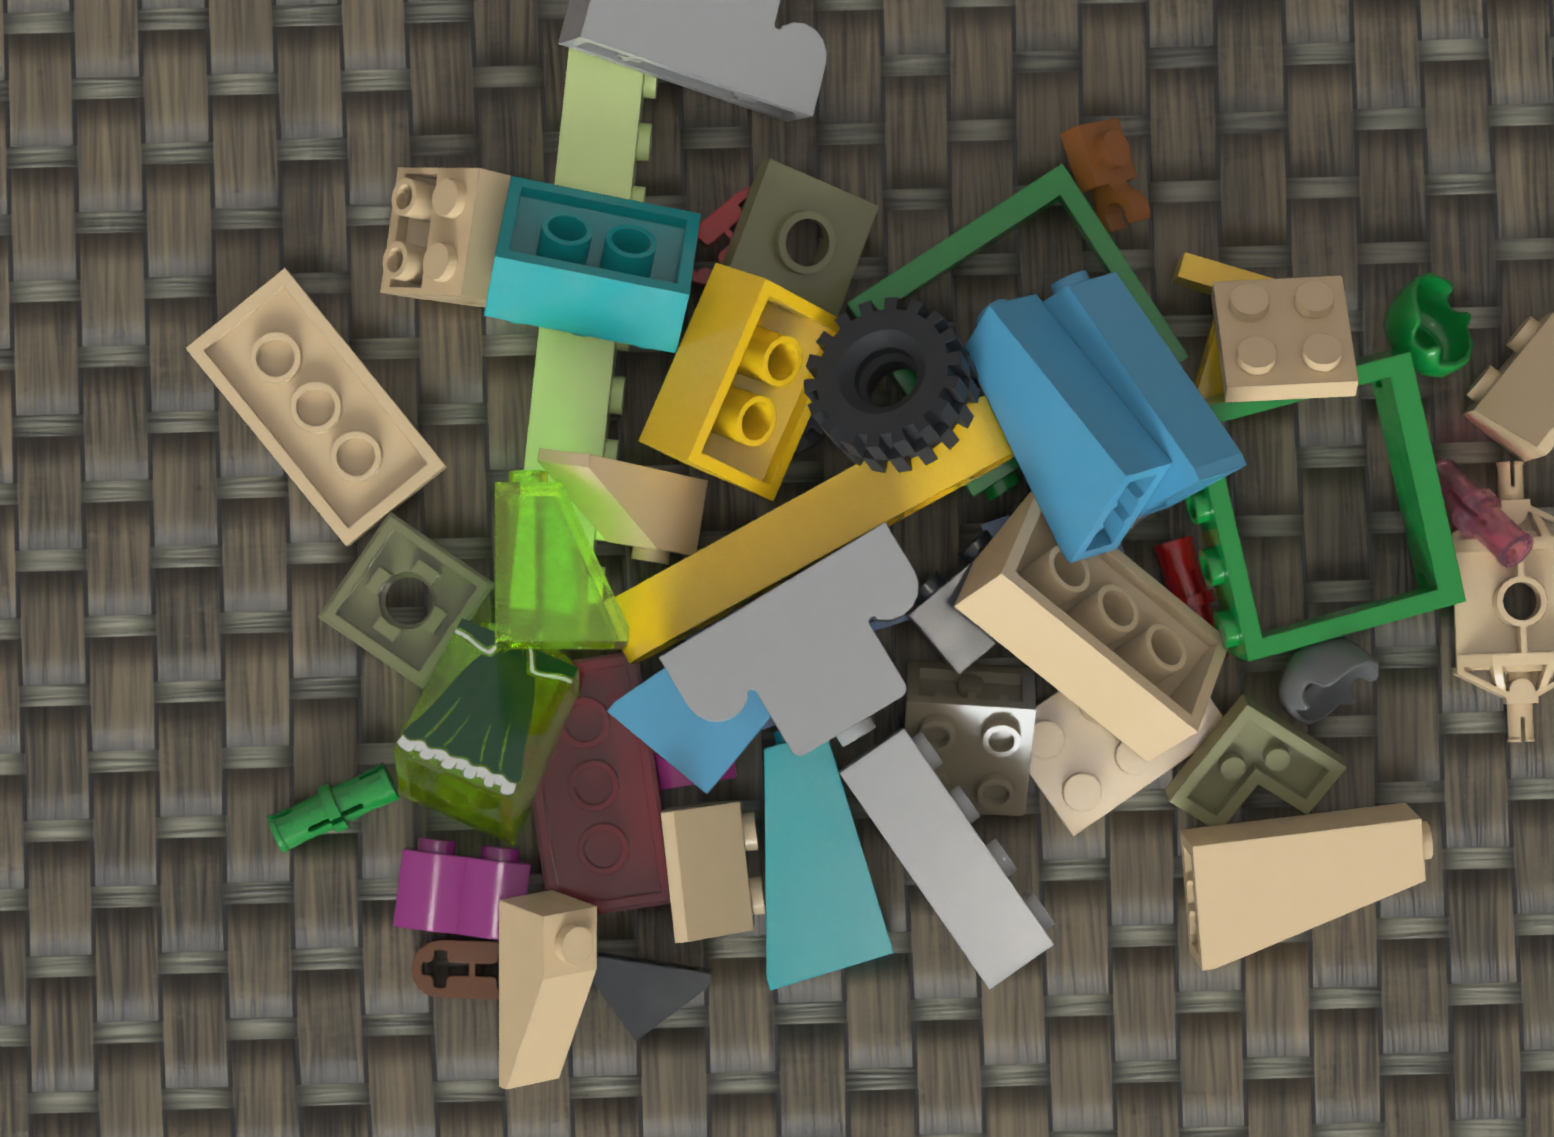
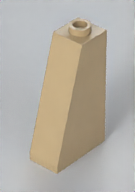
M1406 803L1180 830L1190 953L1202 971L1216 969L1426 881L1424 860L1432 859L1433 840L1428 822L1422 821Z

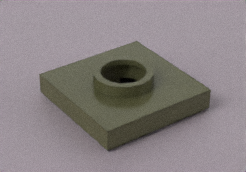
M762 158L722 265L766 278L838 317L879 206L773 159ZM803 219H810L812 222L818 223L824 238L819 239L817 253L811 261L813 265L801 266L794 262L787 253L786 248L787 233L796 222Z
M389 512L320 612L318 618L420 688L425 689L460 639L461 635L454 633L457 629L464 633L465 630L457 627L461 619L463 618L470 622L473 620L495 588V583L394 513ZM403 578H416L423 581L429 587L432 594V608L429 615L415 624H403L396 621L390 615L386 606V596L390 587L396 581Z

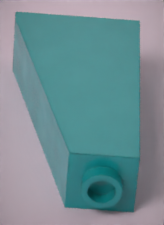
M780 731L773 732L776 744L764 748L766 975L770 991L894 953L830 742L827 741L806 755L797 756L792 753Z

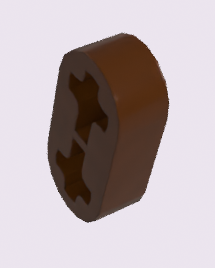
M435 939L422 946L414 956L411 967L413 980L418 988L428 996L499 1000V977L494 974H478V964H493L499 960V940ZM437 950L447 951L449 962L469 963V974H452L447 978L446 985L441 986L436 984L435 974L425 973L424 963L433 961L436 958Z

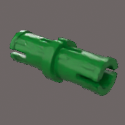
M382 762L376 767L335 786L328 782L317 787L318 794L275 814H270L267 816L276 843L281 851L285 853L303 844V842L333 829L340 833L350 828V821L376 808L400 800V796L388 768Z

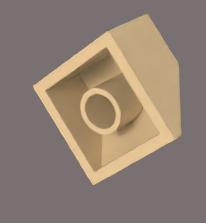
M1554 312L1543 316L1539 321L1529 316L1506 343V346L1513 351L1499 370L1489 365L1466 392V395L1473 402L1462 415L1518 461L1525 462L1546 456L1554 447Z
M740 800L664 808L661 812L675 943L691 942L754 930L753 915L765 914L761 876L749 877L746 851L758 850L754 812L742 813Z

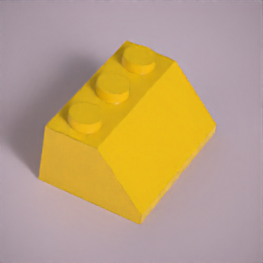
M715 263L638 442L705 473L774 501L811 416L808 404L812 402L804 393V380L815 379L806 368L809 354L822 356L823 350L816 341L823 331H826L833 337L838 333L840 328L834 321L838 317L766 278Z

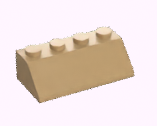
M1032 491L975 559L954 605L956 609L1147 762L1198 732L1228 648L1224 649L1221 633L1119 549L1069 563L1062 554Z

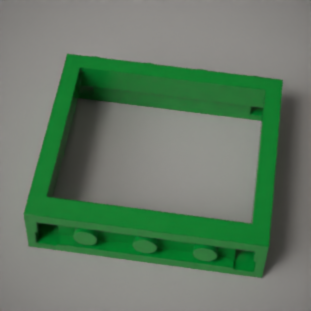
M1063 163L849 301L846 306V310L854 320L862 316L858 305L871 300L878 310L884 309L885 297H898L901 302H904L1059 201L1107 274L1113 272L1118 274L1178 362L1181 363L1189 357ZM900 369L889 373L894 384L905 398L915 385V372L911 369ZM1013 457L999 467L962 486L969 499L983 492L990 502L1021 482V479L1015 472L1020 466L1016 458Z
M1388 349L1355 358L1358 386L1372 382L1418 589L1261 632L1226 478L1224 477L1187 497L1185 504L1192 522L1195 525L1200 524L1205 549L1199 550V564L1207 585L1215 587L1220 611L1213 614L1214 628L1220 630L1224 649L1229 648L1231 655L1250 662L1466 602L1411 352ZM1224 393L1204 398L1220 422L1307 400L1287 399L1225 403Z

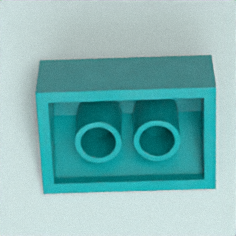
M511 176L484 316L507 320L515 324H528L569 332L581 337H594L630 344L642 349H655L676 354L690 295L701 214Z

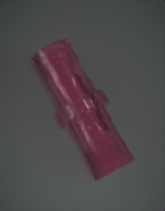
M1445 458L1437 461L1435 464L1445 508L1453 515V525L1464 536H1474L1496 557V561L1501 566L1510 568L1522 562L1532 550L1534 544L1533 537L1523 531L1501 510V500L1490 489H1480L1458 468V465L1453 460Z

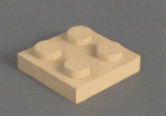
M1342 276L1213 282L1211 300L1225 403L1356 396L1358 375Z

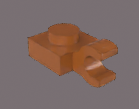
M1118 118L1078 125L1060 133L1076 185L1082 194L1092 192L1097 208L1096 215L1108 233L1126 228L1125 220L1122 216V208L1124 209L1128 224L1150 218V207L1146 197L1127 183L1138 178L1130 155L1128 141L1124 137Z

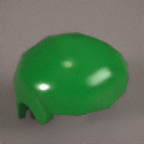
M1430 272L1415 277L1395 295L1385 313L1383 328L1392 350L1411 352L1415 372L1429 377H1445L1461 369L1470 359L1474 347L1468 329L1471 315L1468 312H1457L1451 308L1448 298L1454 288L1453 283Z

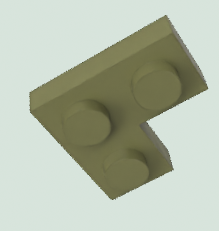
M1242 693L1166 787L1165 792L1169 802L1208 826L1226 824L1257 785H1260L1308 815L1345 771L1347 766L1340 754Z

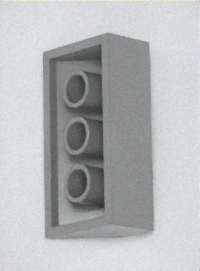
M901 728L838 769V772L990 990L1054 945L1045 931L1055 925V923L1033 892L1022 899L1008 877L1018 870L995 838L985 845L978 836L971 823L981 816L961 787L957 785L948 792L933 770L942 765L943 762L925 735L919 732L910 738L906 730Z

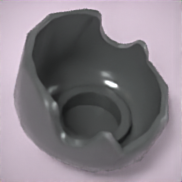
M1341 636L1300 647L1290 657L1279 681L1278 694L1282 708L1293 720L1306 725L1318 722L1326 718L1340 704H1353L1355 701L1352 689L1353 682L1356 678H1364L1369 682L1377 680L1379 676V661L1358 644Z

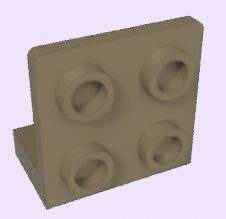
M907 661L904 729L910 738L922 732L943 762L942 765L933 771L949 792L959 785L979 814L1024 815L1026 812L1036 715L1034 670L1031 668L971 664L963 672L957 674L946 663Z

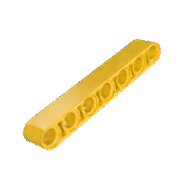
M986 396L980 397L978 403L966 404L974 415L969 428L957 424L953 431L959 438V441L951 450L943 442L933 448L938 458L934 462L925 465L920 457L917 456L911 458L912 471L901 473L896 470L890 461L887 463L885 473L872 471L865 461H863L861 466L855 464L603 604L600 609L629 664H636L665 650L758 599L881 524L886 523L889 527L1015 457Z

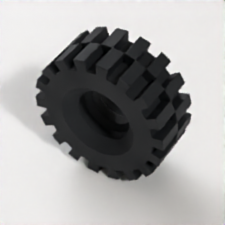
M885 297L883 310H878L871 300L859 304L858 307L862 316L851 320L848 314L844 312L834 320L840 328L838 333L833 337L826 331H823L817 339V344L823 350L822 356L809 354L806 368L815 379L804 380V393L812 402L808 404V407L823 431L839 451L844 452L850 461L859 466L865 461L872 471L882 473L886 472L888 461L892 463L899 473L912 471L911 458L919 456L925 465L934 462L938 458L933 448L943 442L951 450L959 441V438L953 431L957 424L969 428L974 415L965 403H978L980 391L972 380L979 378L976 365L969 357L970 353L945 318L935 309L930 313L924 303L911 299L906 309L898 297ZM900 369H911L915 372V385L903 400L887 407H878L873 404L871 399L873 390L883 377Z

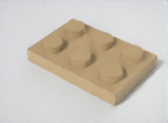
M1058 690L1036 705L1029 775L1067 830L1074 837L1192 755L1221 721L1223 715L1210 698L1198 732L1147 762Z

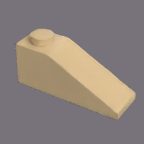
M539 448L538 463L607 542L632 547L631 559L669 565L670 553L692 555L697 552L708 484L707 480L592 454Z
M554 890L499 900V1087L507 1090L560 1077L597 970V906Z

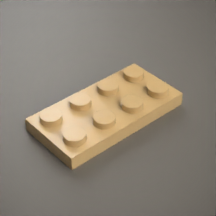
M286 268L281 270L186 347L199 366L347 547H350L382 521L389 512H393L447 468L443 460Z

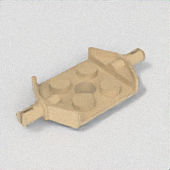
M1524 461L1496 462L1498 500L1495 501V507L1451 532L1466 602L1454 605L1456 668H1452V674L1503 698V704H1507V742L1535 741L1533 703H1539L1538 697L1554 688V516L1531 506L1530 499H1524ZM1514 583L1526 584L1533 590L1536 596L1535 610L1524 620H1517L1511 617L1504 608V594Z

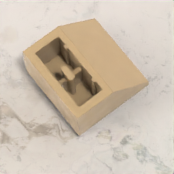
M398 167L396 185L391 198L392 213L387 248L382 261L383 276L380 293L485 307L511 176L482 168Z

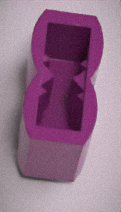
M418 837L417 848L405 847L402 850L393 926L499 940V900L527 895L529 892L532 863L519 861L520 849L482 845L481 856L455 853L457 841Z

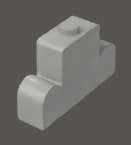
M569 0L558 42L559 45L785 122L813 116L827 56L823 39L815 29L807 24L793 22L775 27L780 0Z
M883 523L662 655L659 659L687 706L702 719L709 722H724L734 718L743 710L748 700V692L755 691L794 755H806L834 737H837L842 747L876 728L870 716L901 698L906 692L905 682L870 626L869 620L891 622L901 618L912 608L918 596V580L914 569L887 524Z

